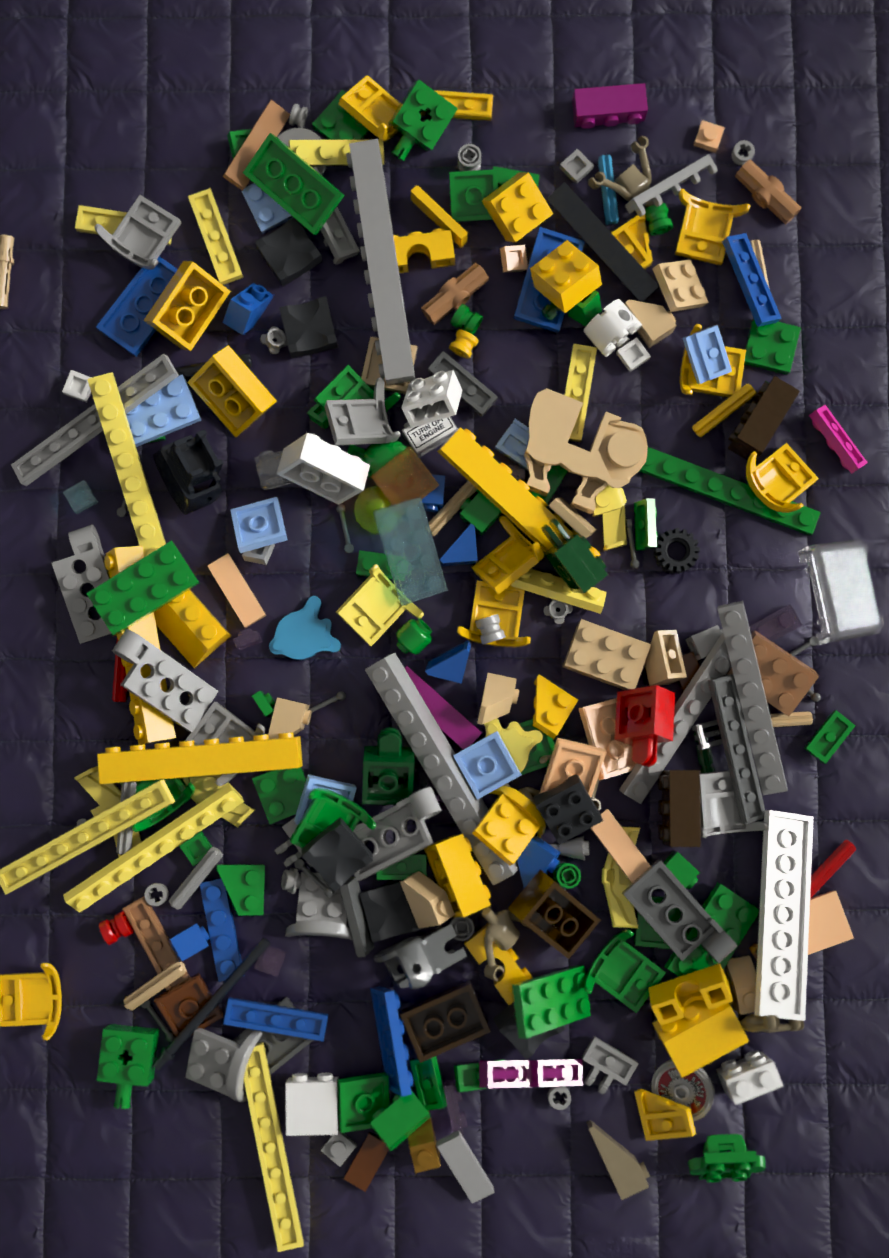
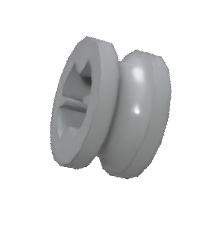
M295 104L290 114L289 124L292 126L297 124L298 128H303L308 108H300L298 104Z
M739 141L732 151V160L737 165L743 166L747 161L752 160L755 148L749 141ZM740 149H743V152L745 150L748 152L746 157H743V154L742 156L738 154Z
M154 883L146 889L144 893L145 900L149 905L159 906L168 900L169 890L162 883ZM153 888H157V891H162L163 896L159 897L160 901L151 897V893L154 892Z
M555 1086L549 1089L548 1099L554 1109L563 1110L570 1105L571 1095L566 1086ZM558 1091L560 1094L566 1093V1096H563L564 1101L562 1103L559 1100L553 1101L552 1098H555V1092Z

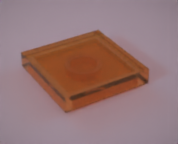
M410 446L406 447L370 476L401 516L439 486L438 482Z

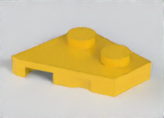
M637 215L613 231L612 234L635 260L646 269L652 264L653 260L651 250L649 249L648 232H646L645 215L641 217Z
M539 674L534 681L536 696L534 697L535 714L533 715V726L552 739H555L578 699Z
M637 1089L634 1092L646 1141L692 1137L696 1134L690 1107L644 1089Z

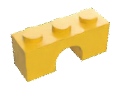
M439 228L431 233L412 232L408 236L403 237L393 235L399 273L408 272V258L417 252L424 253L429 257L432 269L455 266L451 230Z
M488 923L475 932L472 937L464 941V944L479 965L487 959L484 937ZM493 941L494 958L501 960L504 964V972L498 978V981H494V986L507 1004L510 1005L514 1002L512 985L533 979L526 967L521 969L516 963L519 957L512 948L500 950Z
M720 963L648 987L651 1007L660 1026L684 1018L685 1007L696 1000L705 1001L708 1009L733 1002L729 982Z

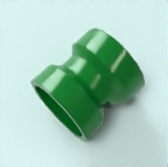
M666 203L658 207L654 204L645 209V218L650 223L648 228L651 235H661L673 228L672 220L667 215L669 210Z
M462 304L455 312L450 324L456 328H463L464 331L474 335L483 320V316L478 313H472L468 306Z
M559 863L551 877L561 887L570 889L579 884L581 873L574 864Z

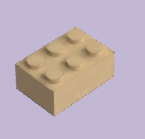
M581 619L576 627L562 667L625 691L635 689L651 644Z

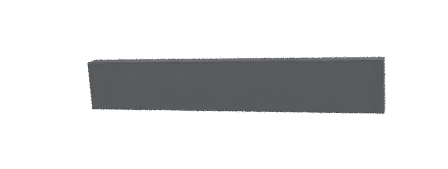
M734 674L710 679L708 682L741 824L746 825L764 819L765 807Z

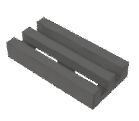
M717 720L692 726L693 731L696 730L697 734L695 735V740L699 741V745H697L698 750L723 744L722 739L707 743L705 741L707 737L720 734L719 729L703 733L702 730L703 728L718 725Z

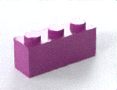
M645 83L574 89L572 102L575 127L592 128L595 125L611 127L618 123L635 125L645 121L648 112Z

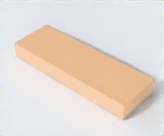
M228 553L208 565L209 570L245 628L267 616Z
M606 809L601 813L603 821L590 829L632 884L650 867V864L611 812Z

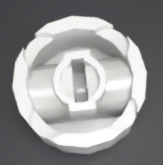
M620 299L604 308L605 311L601 315L598 313L584 329L586 336L605 357L609 356L616 349L615 346L618 349L623 347L629 341L627 336L635 333L642 326L640 321Z

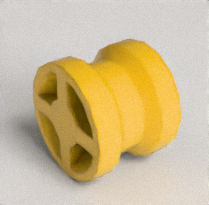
M459 329L456 333V339L454 342H451L449 349L460 357L470 359L472 355L471 350L477 346L479 340L471 333Z

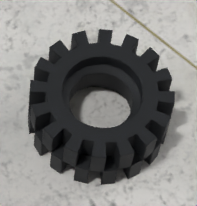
M670 529L658 538L657 547L653 549L655 551L653 556L657 560L656 564L658 567L661 566L663 571H669L670 574H680L690 569L698 560V553L700 552V547H697L698 540H694V535L692 533L688 534V530ZM673 542L682 544L685 548L684 558L681 560L670 558L667 553L669 544Z

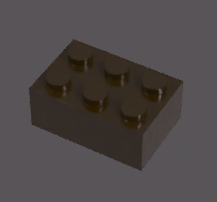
M776 376L770 382L765 380L752 400L754 401H752L741 416L740 420L743 422L740 421L730 434L728 440L731 443L727 449L747 461L751 453L755 451L757 459L764 452L800 391Z
M663 770L662 775L658 777V790H662V800L658 801V813L662 815V825L658 827L659 840H663V845L669 847H701L700 770Z
M541 869L508 908L521 922L568 959H570L601 921Z
M470 980L401 1009L400 1013L420 1063L491 1032Z

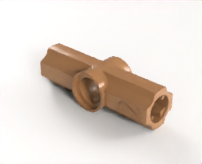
M752 160L747 161L736 173L735 177L752 192L754 201L762 208L768 207L785 224L789 223L801 210L802 207L784 192V186L781 181L774 176H767Z
M474 263L458 278H452L441 287L439 293L421 307V311L429 322L435 325L453 309L457 310L462 304H466L471 294L489 280V277L480 265Z

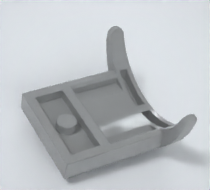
M139 195L113 235L100 224H96L94 228L98 235L121 256L139 267L152 270L158 264L157 258L181 225V221Z
M380 377L376 380L373 399L326 400L324 407L335 445L393 443L398 440L400 432H392L386 415L384 401L385 382L383 378Z
M214 702L199 721L193 733L191 732L185 741L194 740L195 745L204 744L205 739L219 738V743L229 742L230 737L244 736V741L254 740V735H264L265 728L259 723L256 731H254L218 702ZM238 773L223 774L215 781V784L222 786L232 780Z
M729 771L700 774L702 838L724 833L767 830L768 824L766 822L755 821L746 825L741 824Z
M301 872L296 924L286 928L285 936H330L353 941L350 928L347 927V915L340 888L334 892L332 897H327L325 891L305 872ZM313 873L319 880H321L327 887H329V885L326 883V881L319 873Z
M196 1029L193 1035L185 1078L225 1094L238 1102L248 1101L247 1096L243 1093V1080L249 1058L256 1043L262 1036V1031H253L241 1045L205 1029Z

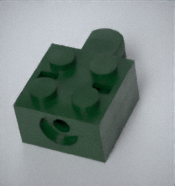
M553 518L549 521L551 528L546 524L541 528L553 545L544 555L573 593H586L608 575L604 570L606 565L599 556L595 557L589 550L591 545L584 536L580 537L578 534L568 535L561 524Z
M395 728L381 730L378 735L377 746L364 747L362 804L396 805V803L413 794L414 752L411 747H402L401 734Z

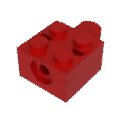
M658 685L617 692L614 740L632 746L633 762L645 767L653 766L657 761V744L673 741L674 692Z

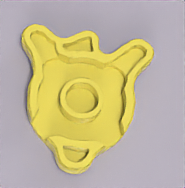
M498 718L484 724L486 729L485 737L498 731L521 773L528 763L531 749L542 741L543 734L539 730L524 731L516 721L511 722L507 729L502 728Z

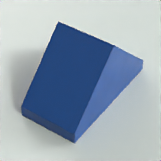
M473 524L468 526L441 557L439 564L442 566H456L477 563L476 535Z
M467 640L430 660L425 670L427 675L462 684L472 644L471 641Z

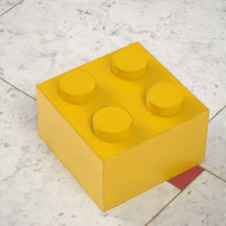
M529 172L516 174L482 200L501 234L508 242H517L553 215Z
M568 240L530 268L534 288L564 313L602 285L599 265Z

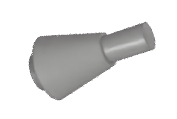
M584 836L567 840L560 845L549 844L560 851L562 856L585 861V856L590 855L589 840L585 841Z

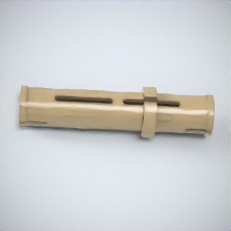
M0 235V309H8L11 266L14 265V259L12 258L14 237L9 235Z

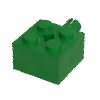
M421 80L415 81L388 123L403 135L391 154L395 157L398 156L397 159L404 162L414 144H417L425 151H431L458 108ZM425 111L427 119L421 121L419 112Z
M109 1024L103 1029L97 1081L117 1085L114 1108L119 1109L120 1106H122L121 1109L130 1108L132 1086H148L154 1080L155 1067L153 1063L157 1056L160 1029ZM128 1050V1054L133 1057L131 1059H128V1056L124 1053L125 1051Z

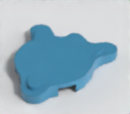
M311 596L301 610L288 614L279 622L275 636L269 644V649L273 654L305 660L322 651L336 653L341 649L339 640L331 636V620L327 618L318 619L321 600L317 596Z

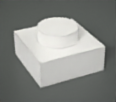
M637 337L616 352L629 372L639 367L651 357Z
M71 370L62 392L65 395L87 403L91 393L87 379L92 377Z

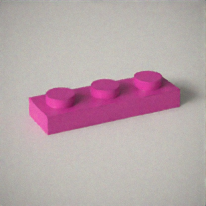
M826 405L809 415L813 426L818 431H821L826 438L829 448L837 453L842 466L849 470L851 474L868 463Z

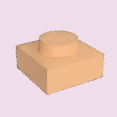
M702 120L694 146L716 153L725 127Z
M525 245L504 246L500 248L503 272L527 270L528 263Z

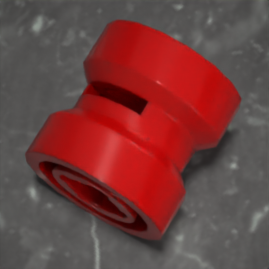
M123 911L116 914L113 919H106L99 923L100 932L108 945L117 942L121 936L127 937L133 934V928Z

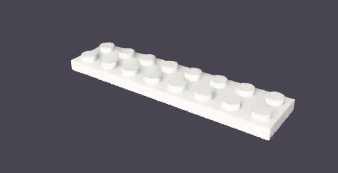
M768 810L764 814V822L768 824V828L763 832L755 1015H777L779 1018L805 1021L813 817Z

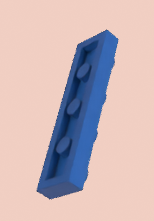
M747 234L726 237L722 243L757 327L777 323L781 319L780 313Z
M220 878L200 884L218 982L226 981L242 962L229 895Z
M229 997L224 1025L324 1041L329 1014Z

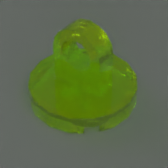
M373 486L365 489L358 496L355 502L354 513L358 524L364 530L371 534H384L392 531L402 518V504L400 498L393 490L385 486Z

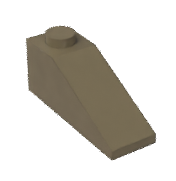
M591 1120L587 1121L589 1131L621 1200L648 1188L649 1185L646 1178L650 1177L644 1162L638 1163L636 1157L594 1122Z

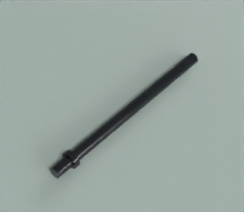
M265 937L262 938L169 1046L163 1047L161 1050L162 1054L153 1063L157 1070L160 1071L169 1060L172 1061L176 1057L175 1053L271 945L269 940Z

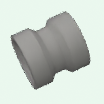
M473 144L463 145L458 152L459 171L480 170V149Z
M499 614L475 621L477 629L482 634L480 637L482 645L506 637L504 630L500 629Z

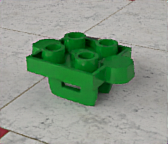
M739 1134L707 1136L706 1143H704L703 1157L690 1159L687 1163L690 1174L698 1175L699 1180L706 1179L708 1183H716L722 1179L730 1178L734 1182H742L747 1180L751 1173L765 1170V1157L756 1155V1151H746L745 1141L742 1135Z

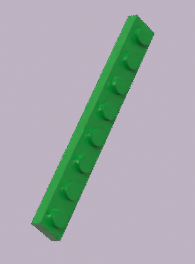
M650 447L647 448L646 462L639 470L642 473L809 536L813 535L821 513L806 506L794 512H777L766 506L755 495L750 485Z

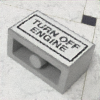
M451 417L413 428L407 422L404 424L405 428L402 429V436L418 459L445 443L458 428Z

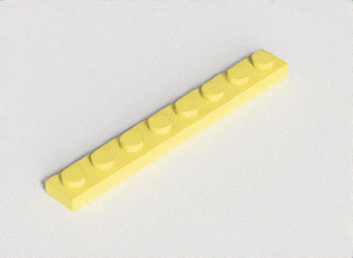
M113 372L87 380L139 545L143 548L144 557L165 545L166 542Z
M164 779L0 869V885L5 895L174 803L175 800Z
M228 783L63 895L65 902L80 913L213 824L216 820L234 810L244 802L241 794Z
M264 1042L257 1043L245 1070L244 1084L278 1252L302 1247L304 1241Z

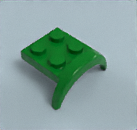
M347 365L313 400L325 411L326 400L373 399L374 391ZM395 392L384 400L386 412L400 399L399 393Z
M180 778L164 779L175 802L141 822L134 824L132 830L134 832L146 830L177 811L193 796L195 786L192 782L185 787ZM163 779L134 781L137 783L136 794Z
M314 788L308 795V798L313 800L293 832L290 843L303 848L340 817L352 831H354L359 820L371 830L375 829L376 823L363 808L348 798L325 788Z
M623 930L614 935L596 956L586 974L584 990L591 994L596 982L637 1013L650 996L648 987L657 985L666 972L625 942L634 933L630 930Z

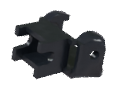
M205 429L197 432L194 438L192 435L163 446L162 449L153 454V459L164 484L184 515L212 504L219 498L222 492L218 474L223 466V462L221 459H217L206 439L207 433ZM213 478L208 489L196 494L194 493L193 486Z

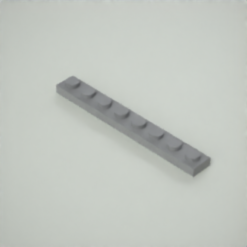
M162 354L118 386L126 414L179 376L168 356ZM92 405L11 464L22 485H29L103 431L96 405Z
M739 601L718 606L717 609L762 794L768 795L788 791L744 603Z
M724 633L721 634L674 706L673 741L658 743L656 763L650 767L636 763L619 791L639 804L643 802L712 697L708 680L726 675L732 667Z

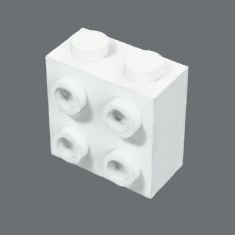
M454 370L447 372L439 371L431 377L425 379L417 378L409 383L402 404V410L411 428L456 415L462 388Z
M762 1051L748 1052L744 1055L745 1058L738 1061L734 1059L725 1061L721 1064V1068L716 1069L725 1094L735 1105L783 1087L774 1061Z
M297 1073L288 1078L286 1082V1136L338 1134L337 1079L339 1077H333L332 1073H319L317 1077H307L305 1073Z

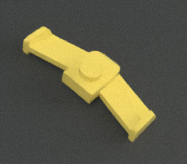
M608 485L595 497L596 507L592 513L593 517L602 515L604 551L627 545L625 503L627 500L624 490L622 488H611Z
M98 766L74 777L100 805L91 810L94 817L120 803L121 791L114 783H99ZM133 831L132 848L141 843L139 832ZM118 834L114 835V840H115L116 848H117V838H118Z
M221 774L182 777L186 786L191 782L195 786V792L191 798L196 804H199L228 784L226 783L222 786L215 784V781L222 776ZM242 803L221 818L238 828L255 809Z
M622 827L636 845L640 827ZM608 853L605 866L602 869V884L606 893L612 925L617 928L638 929L634 907L622 894L631 883Z

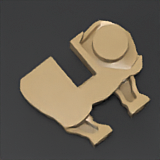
M546 388L535 396L528 422L529 441L524 458L529 473V480L527 482V485L530 487L529 491L547 496L550 490L547 472L550 471L551 466L560 465L568 472L582 477V483L576 490V496L573 498L570 506L592 514L596 507L595 497L607 485L611 488L620 489L627 485L630 479L645 464L648 448L645 433L638 425L620 421L621 417L605 412L590 451L569 444L568 441L583 402Z

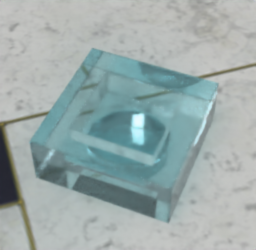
M85 480L63 492L76 514L98 503Z

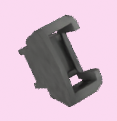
M449 924L444 928L440 925L420 937L405 938L373 955V959L375 962L384 961L398 988L410 987V989H417L430 982L433 974L440 973L445 968L467 957L463 948L454 951V949L445 951V943L457 936L452 925ZM399 964L401 965L404 971L402 974L398 973L397 966Z

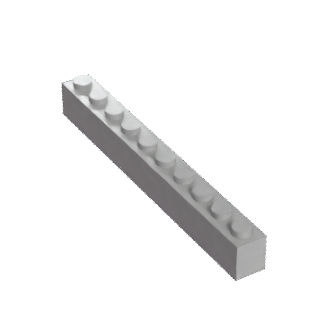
M378 139L349 143L350 153H346L349 168L353 167L354 176H350L352 191L357 192V199L353 200L355 214H360L361 223H357L359 238L363 237L365 246L360 247L362 260L367 261L368 270H364L366 285L371 284L372 293H368L370 308L375 310V317H371L374 332L378 331L379 340L375 341L377 355H382L383 364H379L380 377L385 378L387 385L412 382L416 378Z
M396 653L381 659L365 669L460 831L470 841L472 851L492 885L514 875L519 869L517 860L513 865L509 866L472 834L489 809L482 798L477 799L453 756L455 752Z

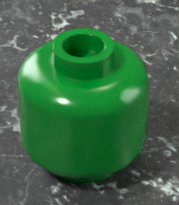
M409 619L396 632V638L399 641L396 645L405 654L410 652L418 655L432 641V630L422 619Z

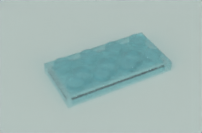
M421 497L373 511L400 605L403 606L448 591Z

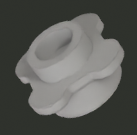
M276 326L271 327L267 334H262L260 337L261 343L266 344L272 354H278L280 348L288 345L285 333Z
M552 599L550 605L546 606L543 612L546 616L552 617L556 624H562L565 616L572 612L573 607L570 604Z
M291 867L290 870H284L281 886L283 890L295 894L296 889L300 887L301 875L298 874V869Z

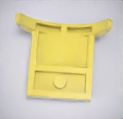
M374 564L369 569L370 576L336 611L369 646H372L405 610L419 619L424 616L423 611L412 603L386 577L377 564Z

